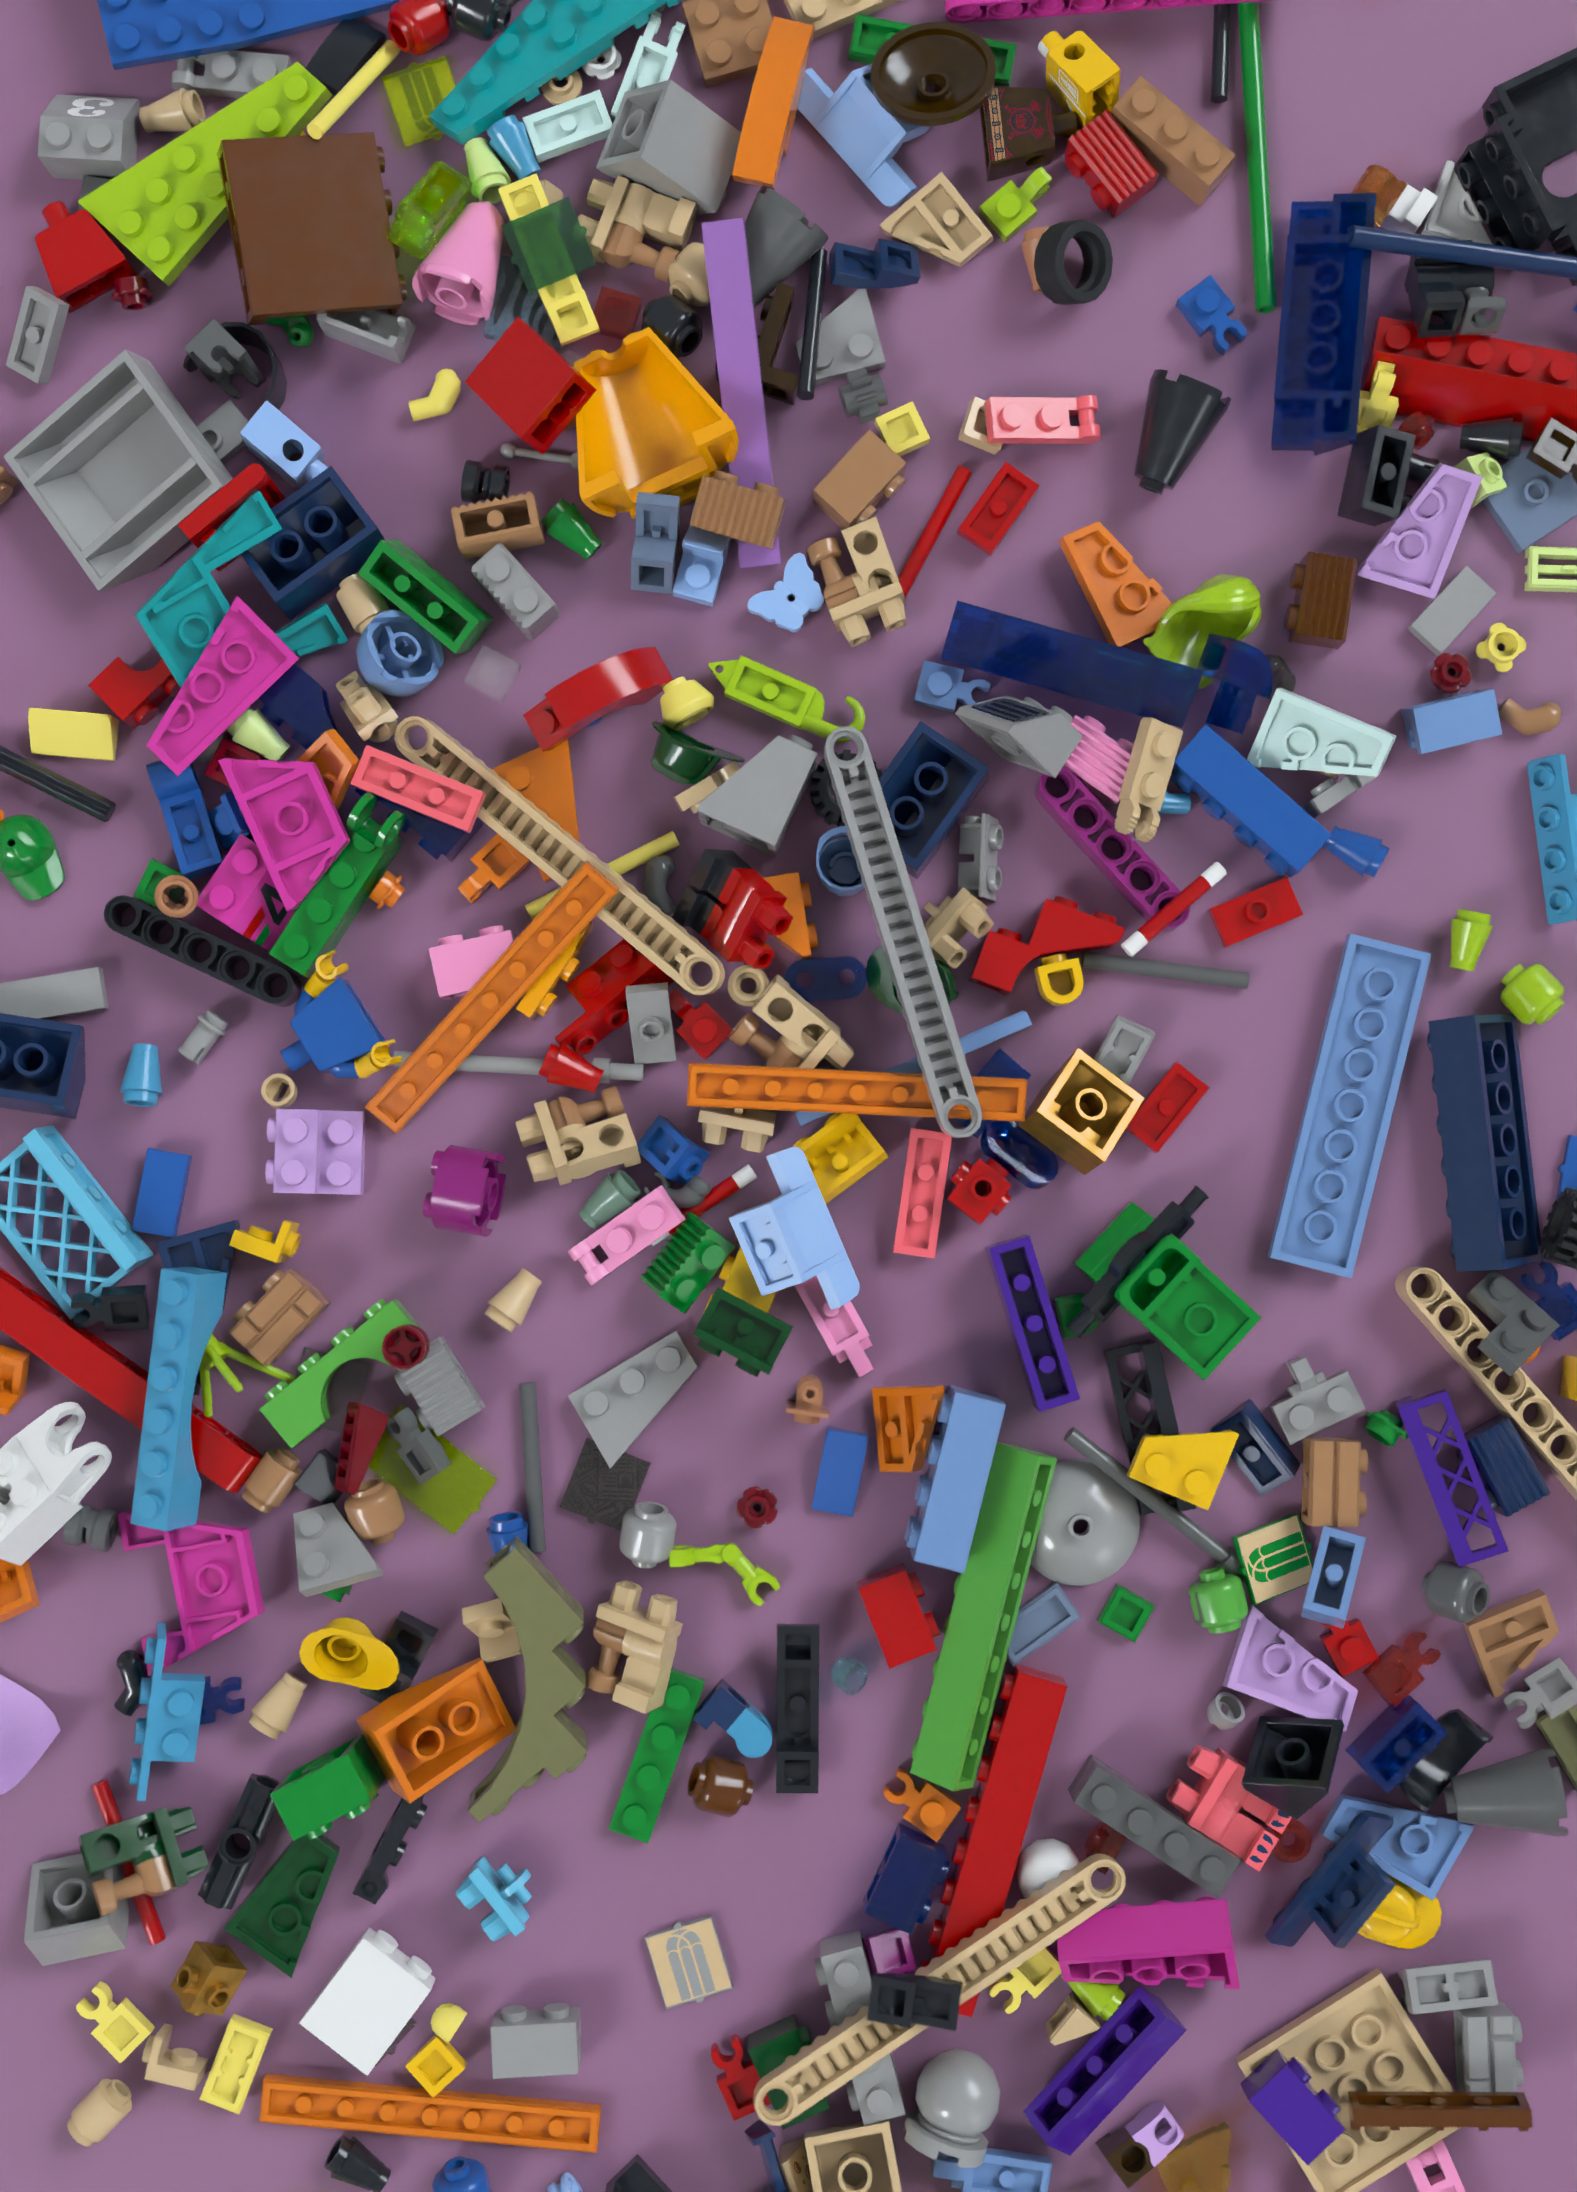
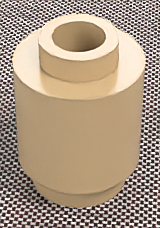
M358 573L345 578L339 584L341 589L337 592L336 598L355 632H361L362 634L366 626L378 613L391 610L382 593Z
M102 2079L72 2110L71 2118L67 2122V2128L71 2136L79 2144L89 2147L94 2142H101L132 2110V2095L128 2086L118 2079Z

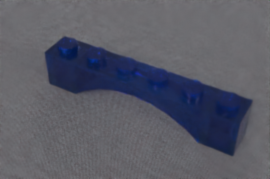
M295 663L258 698L264 703L260 711L278 727L285 721L295 729L296 732L291 737L306 750L327 730L335 729L339 734L331 714L327 692ZM356 788V789L354 790V791L357 792L361 797H362L365 793H367L366 791L361 790V789H359V788ZM376 796L377 802L380 801L391 810L386 816L387 819L396 810L406 815L401 830L406 833L411 827L423 837L418 845L436 860L443 854L452 862L483 826V823L477 817L471 833H468Z

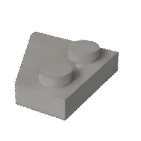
M859 288L821 321L815 386L847 378L846 373L863 367L866 368L867 372L885 368L886 362L866 289ZM803 337L795 343L799 365L801 363Z
M333 1502L293 1513L299 1592L305 1597L383 1576V1570L370 1555L363 1541L358 1538L350 1527L348 1520Z

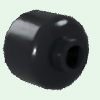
M448 0L447 14L452 17L455 29L482 41H491L498 31L504 33L511 19L512 9L506 6V0Z
M667 294L658 299H653L644 308L641 330L650 327L676 358L689 356L697 349L703 336L702 320L700 315L680 297Z

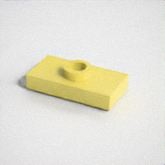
M233 2014L200 2100L239 2115L245 2104L273 2028Z

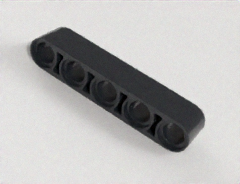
M121 895L111 899L105 906L104 920L113 931L267 1003L286 1007L294 1004L301 995V981L293 972L178 918L167 916L146 903ZM133 906L136 910L135 921L131 925L124 927L121 923L122 912L126 908ZM171 924L174 928L173 938L167 944H161L158 938L159 930L164 925ZM209 941L212 947L211 956L206 961L199 962L196 958V949L202 942ZM246 958L250 965L249 973L245 978L237 980L233 975V967L237 961ZM278 976H284L288 984L287 991L284 995L275 998L270 990L271 983Z

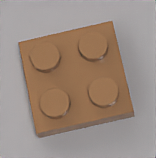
M690 0L682 3L683 14L706 88L757 72L763 47L773 20L767 0Z

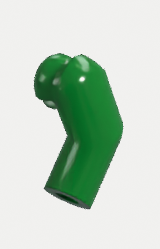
M305 315L268 318L265 324L282 326L288 336V341L295 347H306L313 341V326Z

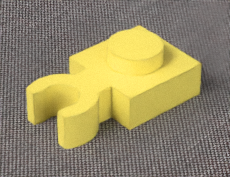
M1045 1947L1010 1971L1008 1976H1003L989 1985V1995L994 1998L1001 1990L1010 1991L1012 1993L1011 1997L1005 2001L1003 2007L1007 2014L1013 2013L1020 2006L1021 1995L1026 1990L1036 1999L1062 1973L1058 1957L1048 1947Z
M99 1981L91 1991L99 1998L100 2004L93 2005L87 1998L83 1997L76 2005V2009L82 2017L95 2019L99 2023L91 2034L121 2064L151 2034L155 2026L127 1997L116 2005L112 2001L113 1995L110 1987L104 1982Z

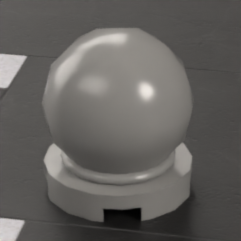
M960 2048L944 2050L928 2060L917 2081L916 2102L919 2109L909 2111L903 2131H907L904 2138L905 2141L917 2151L937 2160L939 2152L958 2157L957 2167L976 2168L982 2165L988 2147V2141L982 2132L990 2128L999 2109L1000 2088L994 2069L979 2054Z

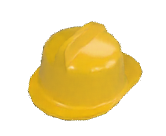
M350 1617L336 1618L329 1621L323 1628L309 1633L302 1641L299 1651L302 1664L308 1672L319 1679L344 1683L363 1689L380 1690L388 1688L397 1680L400 1670L398 1659L391 1648L381 1640L376 1639L364 1623Z
M1387 1874L1394 1882L1395 1887L1357 1933L1365 1938L1397 1948L1413 1949L1425 1945L1435 1936L1441 1924L1442 1911L1438 1899L1435 1896L1431 1900Z

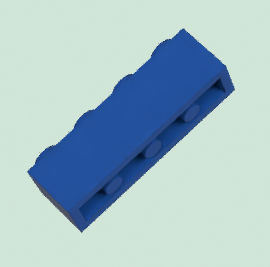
M1207 724L1175 758L1171 772L1172 775L1170 776L1171 781L1183 792L1189 793L1192 791L1203 801L1201 804L1202 808L1211 817L1218 821L1223 818L1235 829L1232 832L1235 838L1248 848L1255 846L1266 856L1264 859L1266 865L1278 875L1283 876L1286 874L1292 877L1299 873L1332 836L1327 829Z

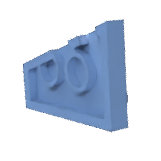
M1339 1794L1319 1832L1338 1844L1348 1832L1350 1822L1357 1815L1366 1810L1388 1815L1393 1824L1369 1854L1384 1872L1433 1900L1475 1826L1470 1823L1458 1822L1455 1818Z

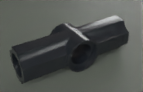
M254 1773L250 1775L230 1823L219 1839L218 1850L198 1893V1896L206 1904L218 1909L226 1908L231 1910L255 1856L264 1844L266 1831L277 1809L270 1793L279 1784L278 1780L267 1775H257ZM236 1833L245 1835L249 1839L251 1847L249 1849L238 1847L234 1842L233 1835Z

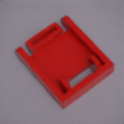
M253 463L177 525L198 549L255 491L261 492L270 509L282 502L286 497L262 466ZM238 556L217 567L216 570L220 572Z

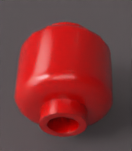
M400 0L391 7L388 31L393 42L401 51L421 56L448 38L450 33L448 20L450 16L447 14V5L444 0Z

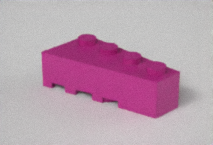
M1201 1897L1193 1902L1180 1903L1160 1900L1152 1905L1142 1906L1115 1904L1110 1908L1101 1909L1057 1939L1058 1961L1065 1982L1120 1984L1124 1980V1976H1133L1136 1981L1143 1983V1985L1160 1986L1161 1981L1165 1978L1185 1979L1186 1987L1204 1988V1980H1224L1225 1989H1240L1235 1942L1227 1899L1217 1900L1213 1897Z

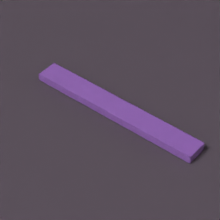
M742 217L701 223L722 410L733 421L739 438L738 451L734 462H728L729 474L738 476L737 485L753 489L755 482L774 487L745 220ZM779 531L773 550L737 540L740 569L782 564Z

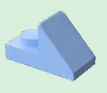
M689 526L682 543L683 556L673 588V596L713 607L732 538Z

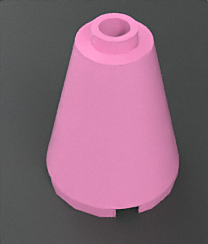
M484 201L469 203L421 263L413 276L412 288L417 298L422 303H424L425 298L429 299L436 305L434 309L436 314L455 323L477 325L480 318H485V321H487L493 310L505 225L503 217L494 205Z

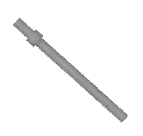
M394 1051L393 1057L402 1056L403 1060L401 1063L394 1064L393 1066L400 1067L412 1052ZM468 1055L455 1071L539 1075L538 1073L544 1059ZM593 1058V1062L588 1061L597 1068L604 1070L599 1083H610V1079L643 1081L644 1064L611 1063V1058Z

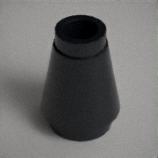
M1514 417L1471 424L1463 423L1460 449H1468V451L1480 454L1487 452L1492 457L1508 460L1509 456L1519 457L1524 422H1513Z
M344 2135L339 2137L330 2150L324 2164V2168L331 2172V2178L373 2192H381L391 2174V2169L386 2167L355 2136L350 2139Z

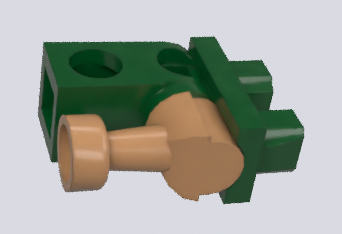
M163 1807L79 1836L78 1844L88 1878L131 1861L135 1874L114 1884L107 1877L92 1882L93 1893L101 1916L115 1912L118 1909L117 1901L144 1893L152 1897L160 1896L172 1890L185 1887L189 1879L197 1876L209 1867L202 1845L182 1853L179 1850L176 1838L197 1829L191 1807L174 1809L169 1812L167 1807Z

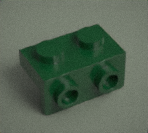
M717 1287L693 1335L700 1338L697 1346L718 1357L724 1351L738 1358L735 1366L758 1377L760 1371L768 1375L770 1374L793 1326Z

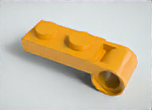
M593 919L529 988L516 1007L517 1010L534 1021L539 1014L543 1017L548 1014L558 998L553 992L562 980L569 982L581 964V961L576 958L580 954L579 950L592 932Z

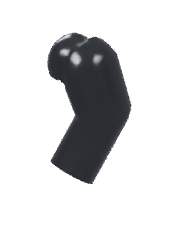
M126 1650L119 1655L116 1663L126 1687L114 1706L124 1715L132 1716L139 1706L141 1679L150 1678L147 1673L144 1656L134 1650Z

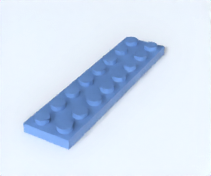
M1351 933L1346 935L1267 1254L1268 1258L1352 1278L1429 967L1430 953Z

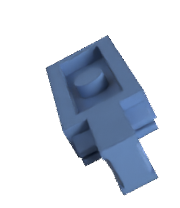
M987 2148L983 2164L976 2168L957 2167L958 2157L949 2156L941 2152L938 2153L937 2160L931 2158L930 2168L932 2176L950 2179L951 2187L960 2189L961 2192H1048L1052 2161L1047 2156Z

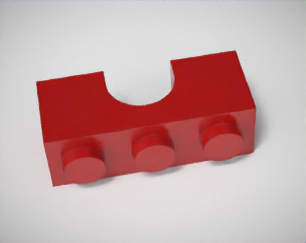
M116 657L88 685L122 721L134 729L139 724L145 725L157 715L159 711L158 706L169 695L171 697L177 695L181 689L162 658L152 669L136 671L120 657Z

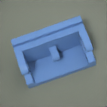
M1494 689L1475 690L1400 709L1410 749L1416 748L1418 754L1502 735Z

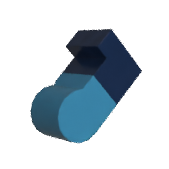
M723 1679L717 1683L695 1709L694 1721L705 1730L714 1721L735 1739L737 1748L743 1755L757 1758L769 1751L772 1745L773 1733L771 1722Z

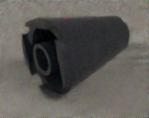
M1155 369L1152 378H1150L1134 475L1141 479L1139 486L1156 494H1162L1164 488L1173 490L1227 411L1231 401L1230 397L1220 399L1223 392L1217 388L1189 376L1179 374L1176 382L1165 379L1168 371L1162 369Z

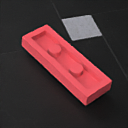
M368 745L364 749L351 781V785L356 788L370 792L373 795L468 833H471L486 796L483 791Z
M910 1128L893 1253L935 1259L952 1137L943 1132Z

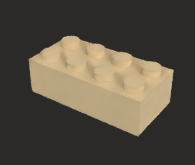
M889 2119L865 2126L863 2121L805 2132L804 2141L813 2192H902Z

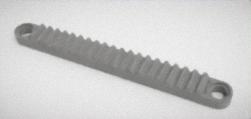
M849 726L839 727L827 737L823 749L824 758L830 774L832 788L836 794L837 804L841 810L842 820L846 826L847 836L851 842L852 852L856 858L857 868L861 874L862 885L866 890L867 901L871 906L872 917L877 926V933L882 942V949L887 958V965L892 974V981L897 990V997L902 1006V1013L907 1022V1030L912 1039V1046L917 1055L922 1078L927 1087V1094L931 1100L941 1130L950 1137H968L974 1134L981 1125V1107L868 743L864 735L856 728ZM841 738L851 739L857 746V756L850 761L840 760L834 753L833 746L835 742ZM954 1105H964L971 1113V1121L964 1129H956L948 1121L949 1110Z

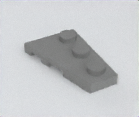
M677 1331L568 1395L610 1469L698 1368Z

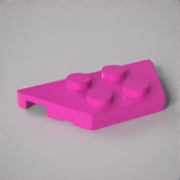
M232 758L219 760L220 766L286 911L297 909L351 841L316 763Z

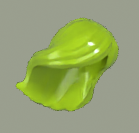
M1220 574L1205 580L1192 593L1178 598L1166 609L1159 620L1155 633L1150 638H1144L1143 644L1149 648V652L1154 655L1157 665L1168 677L1181 685L1202 689L1212 684L1219 677L1224 661L1233 648L1257 627L1262 613L1260 592L1250 579L1238 575Z

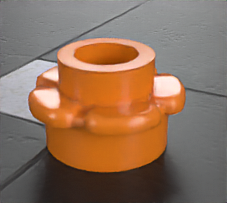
M386 870L368 896V898L378 904L377 909H381L384 904L392 908L405 890V887L399 884L402 875L399 874L396 877Z

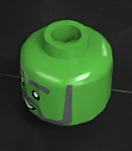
M1214 1567L1200 1571V1579L1193 1582L1188 1589L1195 1622L1199 1626L1208 1628L1209 1633L1213 1634L1225 1633L1240 1628L1242 1626L1241 1620L1248 1615V1604L1241 1578L1237 1575L1225 1574L1223 1567Z

